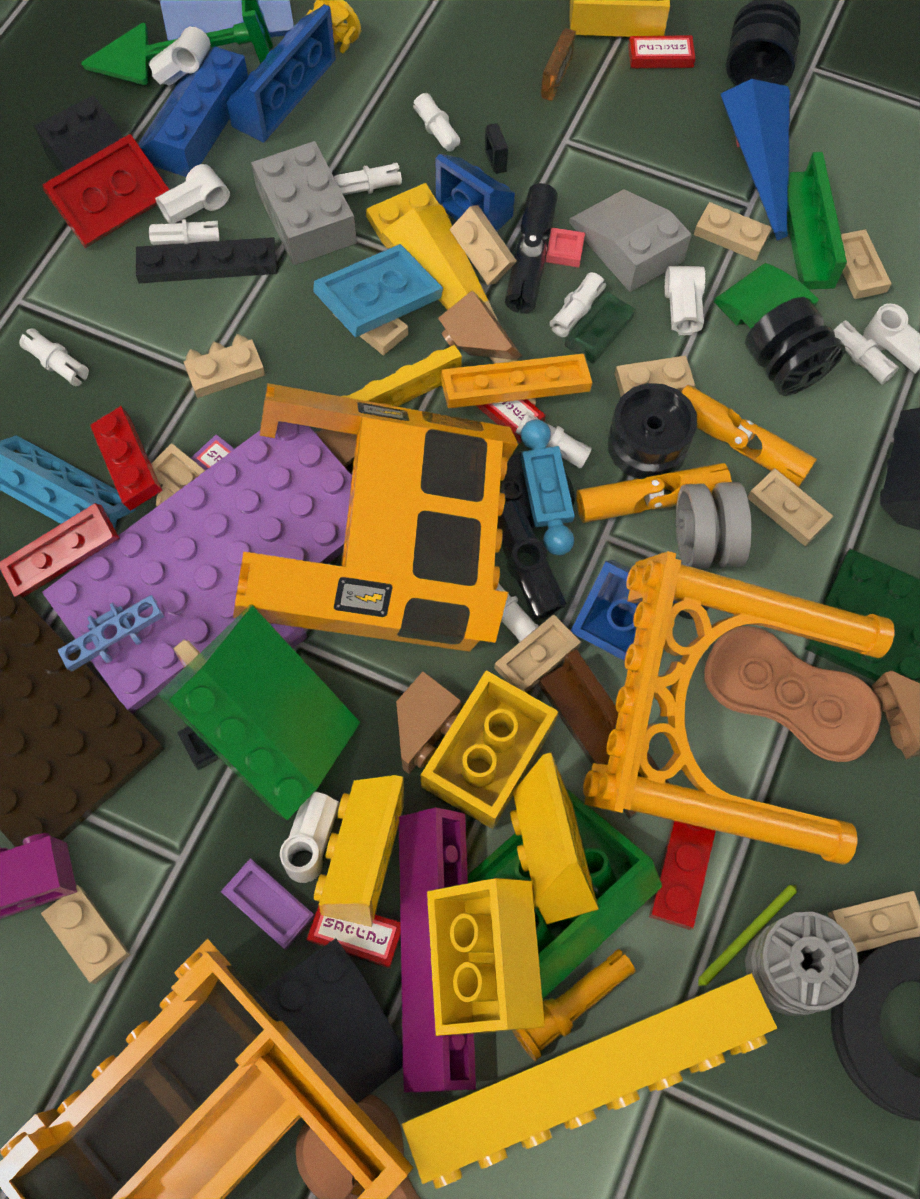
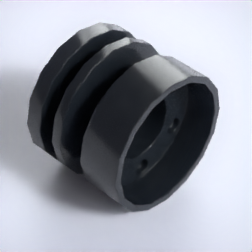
M754 0L743 6L737 13L725 65L728 77L736 86L750 79L785 85L792 78L802 28L800 15L792 5L783 0Z
M806 297L793 298L768 312L754 325L745 340V346L759 366L767 367L765 370L769 381H773L774 388L783 396L796 394L820 381L834 369L845 354V345L839 338L835 337V332L831 327L823 326V316L812 301Z

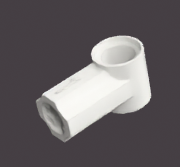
M196 27L185 28L180 38L152 58L149 63L152 77L160 85L167 84L170 86L187 73L192 74L196 72L210 49L211 44L206 33Z
M200 164L190 170L186 177V182L155 199L167 222L175 224L203 208L209 211L220 209L227 203L230 191L209 165Z
M667 266L664 287L665 297L670 298L671 328L677 331L679 335H692L694 332L702 330L704 324L702 297L705 289V268L700 266Z
M891 303L884 304L878 309L865 328L863 336L868 340L873 339L877 343L876 348L889 351L911 371L917 373L920 370V333L908 324V315L902 307Z
M314 792L299 807L289 838L281 846V862L286 873L296 882L307 883L313 881L322 870V857L340 804L339 801L332 799L328 795ZM300 851H309L313 854L311 861L305 866L295 867L291 864L293 856Z

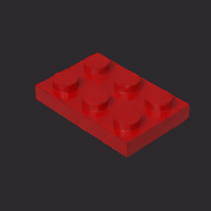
M131 133L42 184L44 192L84 248L89 247L157 205L155 198L169 191V188Z

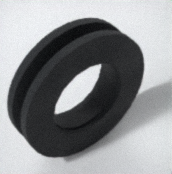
M906 939L876 948L858 959L859 972L854 989L844 1002L832 1007L831 1030L839 1060L856 1087L880 1108L902 1118L920 1121V1076L913 1075L895 1061L885 1047L880 1029L881 1007L889 992L904 982L915 981L920 983V939Z

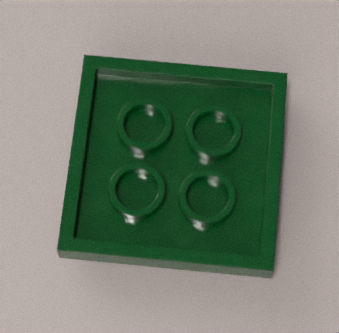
M849 548L844 555L824 605L863 616L875 614L889 618L894 624L893 643L889 651L881 658L867 656L811 639L808 640L805 650L875 682L884 673L894 671L920 683V579Z

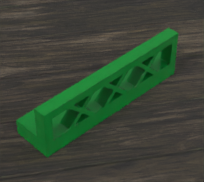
M813 152L806 171L789 172L787 225L799 282L809 290L835 289L847 264L824 155L823 152Z

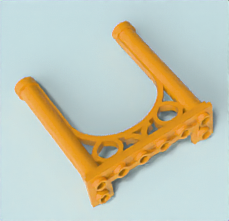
M669 551L637 561L630 569L626 581V587L630 590L627 601L639 603L633 618V624L637 628L634 642L629 646L625 656L624 664L625 668L628 669L625 685L621 687L616 698V710L619 714L616 728L611 731L607 741V754L610 757L608 765L593 763L592 770L586 774L583 783V794L586 796L584 805L623 813V809L818 854L825 861L842 865L847 864L853 858L857 847V831L852 823L837 819H827L737 797L721 790L705 776L694 759L687 739L685 728L686 694L693 671L703 653L718 637L735 627L742 625L764 626L867 656L881 658L889 651L893 643L895 632L893 622L889 618L875 614L859 615L681 564L682 560L675 559L676 553ZM702 606L731 613L734 616L711 625L707 611ZM681 610L688 612L693 617L698 635L686 647L679 645L673 637L674 620ZM663 648L673 656L683 655L680 662H671L669 669L663 675L658 676ZM653 697L660 706V717H668V723H651L648 725ZM660 732L668 738L674 754L662 769L655 770L649 765L647 752L651 738ZM682 769L689 781L698 790L666 783L665 780L674 777Z

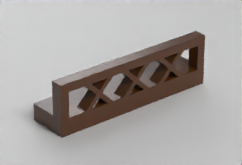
M575 649L566 654L562 667L541 678L538 685L553 708L559 711L558 715L591 764L608 765L610 755L607 754V741L611 731L616 728L619 712H617L616 705L584 659ZM647 752L649 765L653 769L659 770V767ZM623 809L628 819L639 813Z

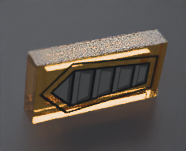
M565 28L562 31L544 69L541 88L543 99L553 101L573 57L576 34L574 30Z

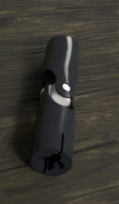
M537 183L529 188L522 217V237H520L514 255L517 262L512 266L505 297V305L517 313L519 312L521 299L523 300L520 313L532 312L537 303L546 258V240L551 232L558 198L555 188L545 183Z

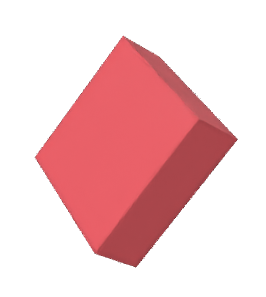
M551 228L546 263L579 268L585 233Z

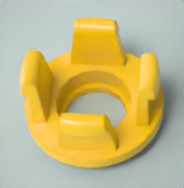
M316 0L313 11L323 5L330 7L334 45L339 41L342 42L340 52L345 53L349 49L350 43L355 42L361 33V25L356 13L344 0Z

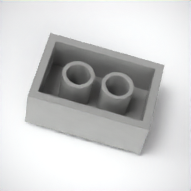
M315 141L251 162L257 192L293 266L357 243L354 215Z

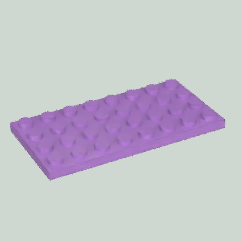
M278 421L275 438L259 436L260 431H258L119 534L120 539L84 560L42 592L75 639L90 631L87 627L90 624L87 617L90 615L95 619L111 610L110 603L112 602L117 607L122 606L126 610L150 595L156 599L157 605L165 617L138 632L137 636L141 638V644L136 645L130 635L107 647L108 652L106 653L111 656L112 661L106 663L100 655L91 660L119 701L132 714L153 699L184 669L173 648L185 639L186 641L189 640L201 653L236 619L233 618L243 551L323 564L330 563L343 553L352 475L310 426ZM153 606L139 613L140 617H149L153 612ZM135 617L131 618L133 624L135 623ZM114 625L108 626L104 630L106 639H111L117 634V627ZM93 641L86 645L88 650L96 648Z

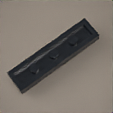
M275 237L136 247V277L139 284L277 274Z

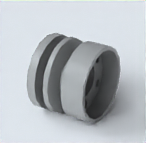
M794 912L760 930L749 943L745 958L746 975L752 973L767 1007L786 1016L809 1015L828 1010L844 1002L854 989L859 972L857 951L848 933L833 919L816 912ZM806 954L812 959L808 965V970H804L800 964L804 960L803 955Z

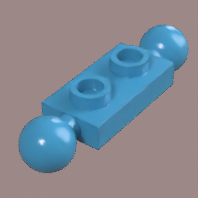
M534 419L528 421L521 430L522 442L531 450L522 451L520 459L535 528L548 526V530L543 538L544 546L551 554L560 556L568 553L574 545V535L563 523L573 522L575 515L559 446L546 448L551 438L550 428L544 421Z

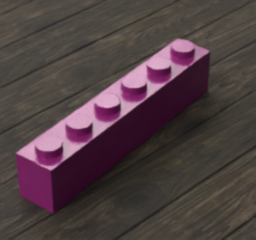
M435 807L399 816L404 1093L476 1090L474 1034L436 1036L427 891L468 884L465 813Z

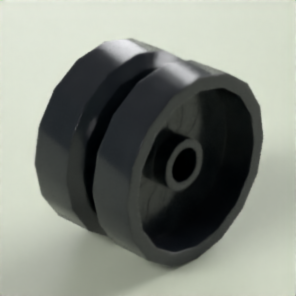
M645 383L627 391L620 397L614 410L612 425L608 435V452L614 464L625 474L637 479L676 472L683 465L697 429V413L691 401L678 389L665 384Z

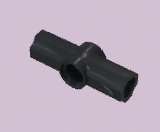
M519 500L505 502L503 513L501 516H498L497 529H502L501 547L508 560V571L517 580L534 619L544 618L564 608L567 603L546 560V548L536 538ZM528 553L533 556L536 564L533 566L523 565L518 560L517 555Z

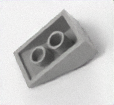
M625 189L571 217L569 221L576 231L585 233V242L629 292L665 273L667 266H677L684 262L692 236L671 211Z

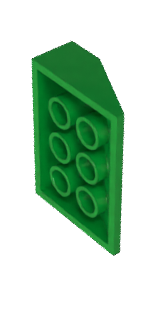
M249 605L157 694L271 811L286 820L317 790L360 724V721L253 605Z
M568 789L598 910L546 924L539 908L534 909L542 1000L662 887L653 859L589 806L584 805V802ZM514 833L468 874V883L494 878L531 881L529 871L524 872L517 851V846L523 845L522 835L517 836Z

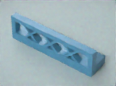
M16 435L0 441V490L62 524L84 509L97 503L102 505L115 529L117 519L136 510L134 508L130 511L122 504L116 489ZM106 502H111V503L115 504V506H111L110 504H108V503H106Z

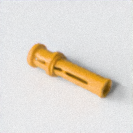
M620 949L615 950L604 962L591 970L557 999L550 998L543 1001L545 1027L512 1030L519 1044L534 1061H537L541 1057V1050L560 1035L566 1037L570 1034L573 1028L572 1023L579 1016L599 1002L630 975H633L636 972L634 965L625 954L623 955Z

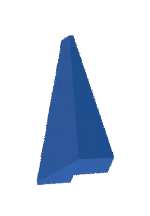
M750 79L720 95L745 158L747 168L778 241L788 236L789 101L791 94L788 86Z

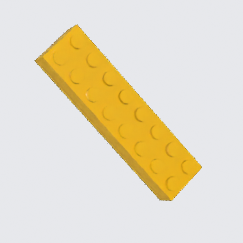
M751 973L402 1123V1127L422 1184L433 1180L435 1189H438L461 1179L463 1176L460 1168L475 1161H478L481 1169L508 1158L505 1148L520 1141L523 1148L525 1147L526 1149L539 1145L553 1138L550 1128L564 1123L565 1128H570L571 1130L589 1123L597 1118L593 1109L605 1104L608 1110H617L640 1100L637 1090L647 1086L651 1092L673 1086L683 1081L680 1071L689 1068L692 1074L716 1067L726 1062L722 1054L723 1052L729 1050L733 1056L757 1049L768 1043L764 1034L778 1028Z

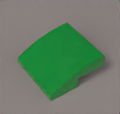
M764 263L716 297L714 303L736 326L744 322L752 329L768 312L793 298L806 297L816 306L819 299L788 273L773 265Z

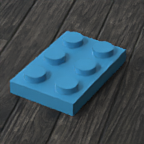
M401 244L314 281L313 292L355 338L440 299L443 287Z

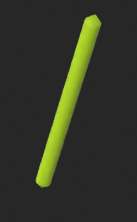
M788 885L698 977V986H707L797 893V885Z

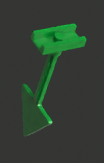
M242 0V18L244 22L234 24L233 28L208 32L206 35L210 40V48L237 43L238 45L253 43L261 64L270 52L269 48L273 47V41L258 0ZM141 23L82 61L81 64L87 71L146 85L148 83V61L177 39L148 45V28L145 23Z

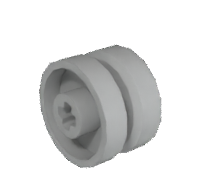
M723 482L715 484L712 492H710L705 484H686L681 486L676 505V534L682 564L697 569L710 568L715 559L720 568L744 566L749 557L752 532L751 512L744 486L740 482Z

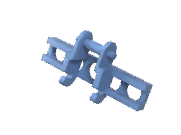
M150 595L126 610L122 606L117 607L112 602L110 603L111 610L95 619L91 615L88 616L90 624L87 627L90 631L58 649L66 668L72 672L99 655L106 663L112 661V658L106 653L108 652L107 647L130 635L136 645L141 644L142 640L137 636L138 632L165 617L157 605L156 599ZM153 606V612L149 617H140L139 613ZM133 617H135V623H134V624H133V622L131 621V618H133ZM108 626H116L117 634L115 637L106 639L104 630ZM93 641L96 648L88 650L86 645ZM81 649V655L78 659L74 661L68 659V655Z

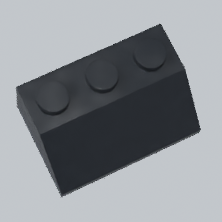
M919 407L900 412L898 426L894 429V444L891 457L887 460L886 480L884 488L880 492V505L899 525L920 530Z

